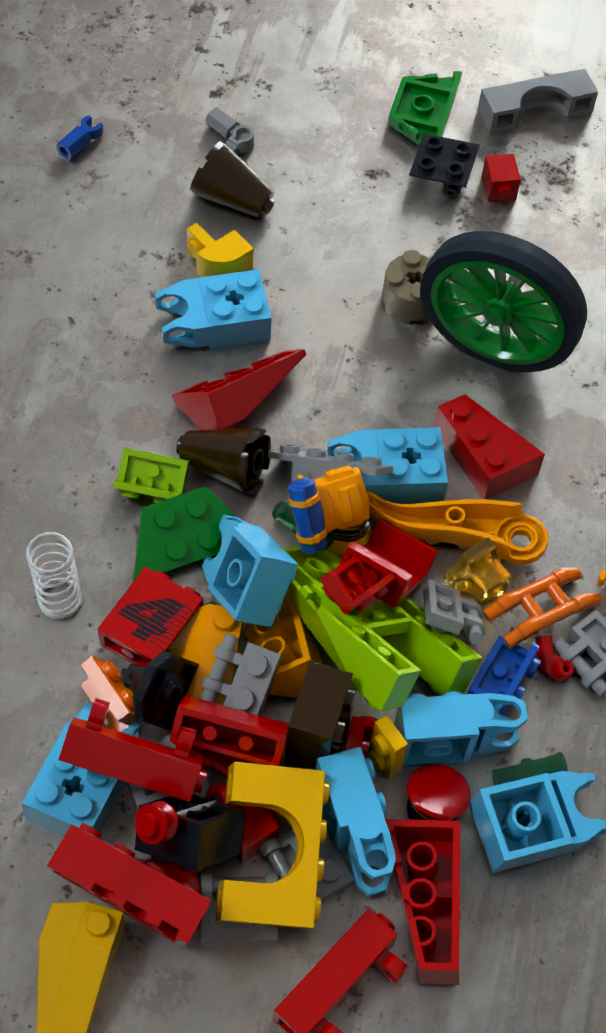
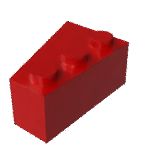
M466 394L438 406L433 427L441 428L443 443L483 499H488L538 476L545 454Z
M185 695L178 705L169 741L176 745L182 726L197 730L189 754L203 758L202 763L208 767L211 765L228 776L229 765L233 762L281 766L289 723Z

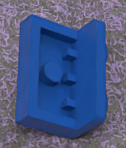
M499 635L470 685L467 694L495 693L511 695L521 699L526 689L521 686L525 677L532 679L540 665L541 660L536 658L540 646L533 643L530 650L519 645L509 649L503 637ZM510 705L502 706L499 713L505 715Z

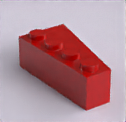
M385 819L395 851L394 871L420 983L459 985L461 821Z
M81 823L78 828L71 824L46 869L113 908L124 912L125 915L179 946L188 944L212 900L204 897L202 892L196 887L184 881L179 883L168 877L169 873L152 862H148L146 865L133 858L135 853L117 842L111 846L100 840L102 834L91 826Z

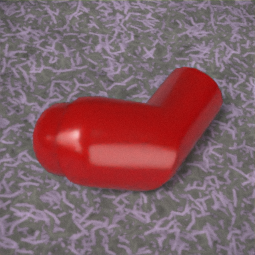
M552 635L535 637V644L540 646L537 653V659L541 660L539 669L558 681H565L570 678L574 672L573 664L568 660L564 661L563 658L554 653Z

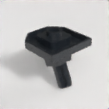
M163 650L146 667L130 664L127 669L123 668L121 670V675L124 676L123 682L130 686L129 689L135 691L133 697L135 719L172 731L178 705L187 695L199 664Z

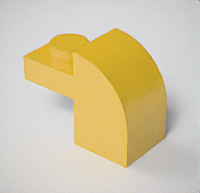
M197 223L187 228L186 248L189 254L196 259V273L200 276L207 277L243 272L253 268L254 248L235 230L215 241Z

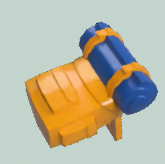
M348 465L334 470L331 469L325 472V476L314 480L303 478L300 474L296 476L297 480L288 485L289 505L292 506L297 529L296 538L300 543L301 551L304 553L313 554L326 548L328 532L338 528L340 530L347 529L370 519L368 495L358 467L352 468Z

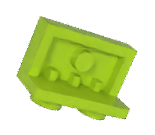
M125 447L123 449L118 479L114 481L113 488L121 489L120 495L140 499L141 494L154 496L153 502L155 503L184 494L190 461Z

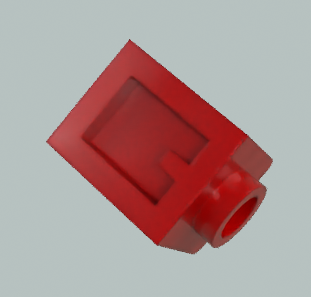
M352 716L345 751L361 747L364 759H366L374 723L378 719L372 716Z

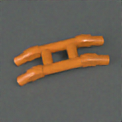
M565 567L557 569L550 575L516 591L513 590L506 593L482 612L485 618L491 622L503 613L506 614L513 608L518 607L519 604L525 609L531 618L518 625L516 629L503 637L505 644L511 649L523 640H527L539 633L540 630L575 613L578 614L588 610L591 607L599 606L602 602V597L599 593H584L570 600L559 586L579 580L581 578V571L577 567ZM547 592L558 607L544 613L533 597Z

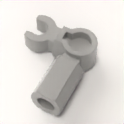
M217 106L208 113L206 124L226 138L225 144L238 156L253 150L254 131L251 127L240 125Z

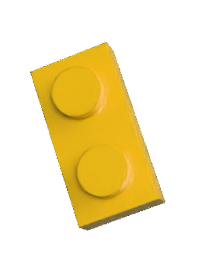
M388 715L374 723L368 757L377 771L382 770L386 777L390 779L401 772L408 743Z

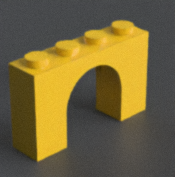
M233 762L229 765L225 804L267 808L281 814L294 830L297 852L290 870L281 879L273 883L219 881L215 921L302 929L314 928V921H319L321 915V898L316 897L317 881L321 882L324 874V859L319 858L320 842H325L327 833V821L322 819V806L327 804L330 792L329 782L324 781L325 771Z

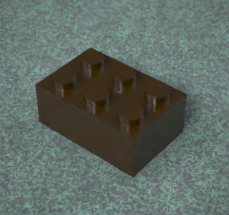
M313 661L309 662L288 724L283 767L316 770L318 758L341 752L342 742L346 739L349 730L350 718L354 707L353 702L357 689L351 687L353 673Z

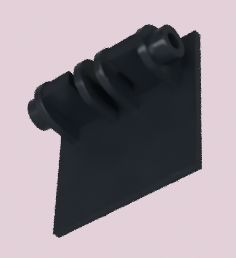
M424 133L409 176L444 183L446 195L455 197L461 192L462 187H467L480 144Z

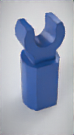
M89 115L84 117L80 127L74 128L56 144L59 155L68 161L71 160L90 143L91 139H97L102 136L103 124L100 122L97 126L91 127L92 117Z

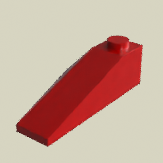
M305 349L282 351L251 363V368L224 373L225 379L209 383L206 380L171 396L175 404L200 430L234 429L233 424L245 419L306 356Z

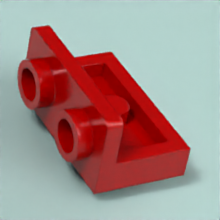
M355 554L319 580L324 585L326 595L333 602H336L345 615L355 607L359 613L388 593L390 590L386 585L395 579V576L391 572L376 582L361 559Z

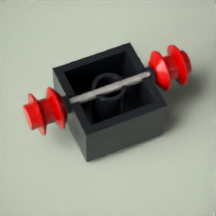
M227 781L212 785L207 791L206 798L192 794L191 800L188 802L168 796L141 804L134 821L136 829L134 850L148 854L149 859L152 861L179 864L180 869L186 872H201L204 867L212 864H222L226 859L241 854L246 809L242 808L245 806L225 804Z

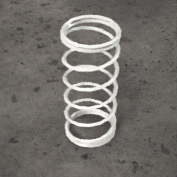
M46 532L32 539L26 549V559L40 610L50 618L65 619L71 617L79 610L83 595L77 575L72 545L64 535L56 532ZM46 537H56L68 546L67 548L59 543H46L39 545L30 554L33 545ZM46 546L60 547L69 554L67 556L61 552H48L40 555L32 563V557L35 552ZM49 555H59L67 559L66 562L50 561L39 567L35 566L41 558ZM62 564L61 567L53 570L42 569L46 565ZM63 574L69 575L67 578H57ZM42 579H51L44 584L40 582ZM65 583L69 584L64 591L49 594L44 592L47 588H56ZM74 587L72 594L60 602H50L42 598V595L48 597L60 596ZM77 592L74 602L63 610H51L42 604V602L49 605L63 604L68 602ZM74 605H76V607H75L73 610H71L70 612H68V613H66V614H63V615H55V614H54V613H63V612H66V611L70 610Z

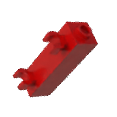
M95 698L88 721L76 717L72 719L61 749L59 761L188 802L191 800L193 791L201 793L207 771L201 769L203 758L189 754L197 730L182 726L175 749L103 726L110 702Z
M368 908L274 1009L272 1020L285 1033H342L327 1019L375 966L394 984L405 973L404 970L407 968V965L398 956L389 951L394 946L398 935L394 931L393 923L381 913L376 915Z

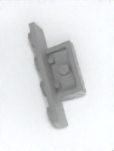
M280 444V449L268 451V458L293 462L292 482L297 480L296 476L300 474L303 478L314 480L325 476V472L348 465L352 468L358 467L363 474L383 475L393 473V466L382 464V459L377 457H362L361 461L355 460L354 454L337 452L334 453V456L326 455V449L308 448L307 452L300 451V445Z

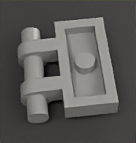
M428 579L423 589L426 624L442 633L451 632L459 635L460 631L464 630L471 643H481L486 629L485 623L482 620V606L474 598H463L460 596V590Z
M595 610L571 628L569 635L576 641L573 645L570 646L561 637L553 644V648L564 661L568 660L573 664L574 670L582 677L581 682L587 689L592 688L602 697L606 694V682L602 679L606 675V619ZM587 652L597 665L591 668L580 655Z
M226 633L221 646L217 645L214 652L216 659L210 675H205L201 685L205 688L200 699L214 703L217 694L221 693L227 696L223 706L261 716L284 655L252 642H248L244 653L240 654L234 651L239 638ZM230 662L239 665L232 684L223 682Z

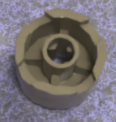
M407 250L402 256L391 261L385 270L382 290V300L385 304L384 309L394 320L404 324H410V320L419 321L424 319V323L430 321L422 305L420 284L431 258L420 254L416 250Z

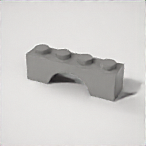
M584 68L481 89L478 112L489 133H495L516 128L518 116L524 110L532 107L543 106L553 108L564 114L567 118L592 113L598 96V90Z

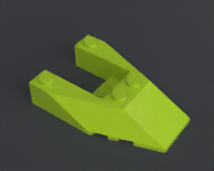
M300 546L283 548L298 564L294 580L289 584L288 591L303 622L338 668L353 673L351 685L366 698V702L372 708L385 711L402 707L418 676L430 684V688L439 695L452 691L465 692L483 657L451 632H438L426 624L425 611L406 597L396 608H393L378 599L360 613L355 607L344 615L336 602H333L326 595L324 585L319 580L339 566L342 559L326 549L308 554L302 552Z

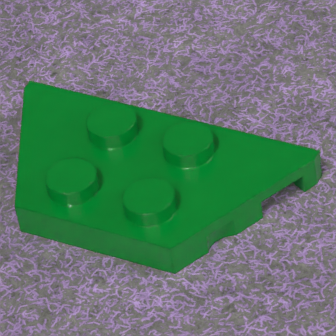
M453 71V77L438 78L437 73L424 76L402 77L389 114L388 124L418 145H420L424 133L443 137L461 82L462 72Z
M206 486L141 508L139 535L135 551V566L132 575L133 582L144 567L154 572L161 571L165 573L205 559L206 556L217 555L222 544L219 523L223 514L237 516Z

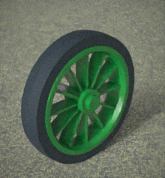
M472 231L448 239L431 257L421 279L420 297L429 320L439 333L463 353L500 369L515 372H538L556 367L571 355L582 337L587 321L585 296L570 271L542 248L509 234L494 231ZM487 268L494 269L495 279ZM506 273L510 275L508 281H506ZM526 283L534 290L521 292L520 288ZM483 315L485 320L481 323L475 316ZM488 325L499 326V331L488 327ZM510 328L512 329V331L515 333L516 336H511V334H510Z

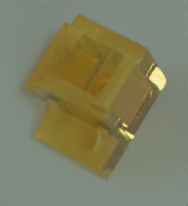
M488 537L461 554L458 563L446 570L443 584L460 590L462 595L476 599L483 607L506 592L511 574L502 565L497 555V546Z

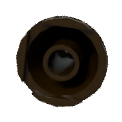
M219 141L205 157L208 161L204 167L198 168L192 180L190 191L199 197L257 218L262 214L267 216L275 204V200L272 199L274 192L227 144Z
M261 428L189 430L178 439L176 452L180 459L190 461L189 466L244 493L254 494L264 482L263 479H259L262 469L268 470L270 465L268 451L271 450V438L268 435H264L267 431Z

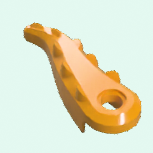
M367 491L369 512L376 519L383 518L417 539L424 540L428 545H437L440 542L456 544L460 550L469 551L473 548L487 553L494 561L503 559L516 565H527L536 562L544 555L548 546V532L544 524L537 518L522 513L521 503L488 499H463L397 504L386 501L373 492ZM517 535H524L529 538L530 544L525 547H518L513 544L512 538Z

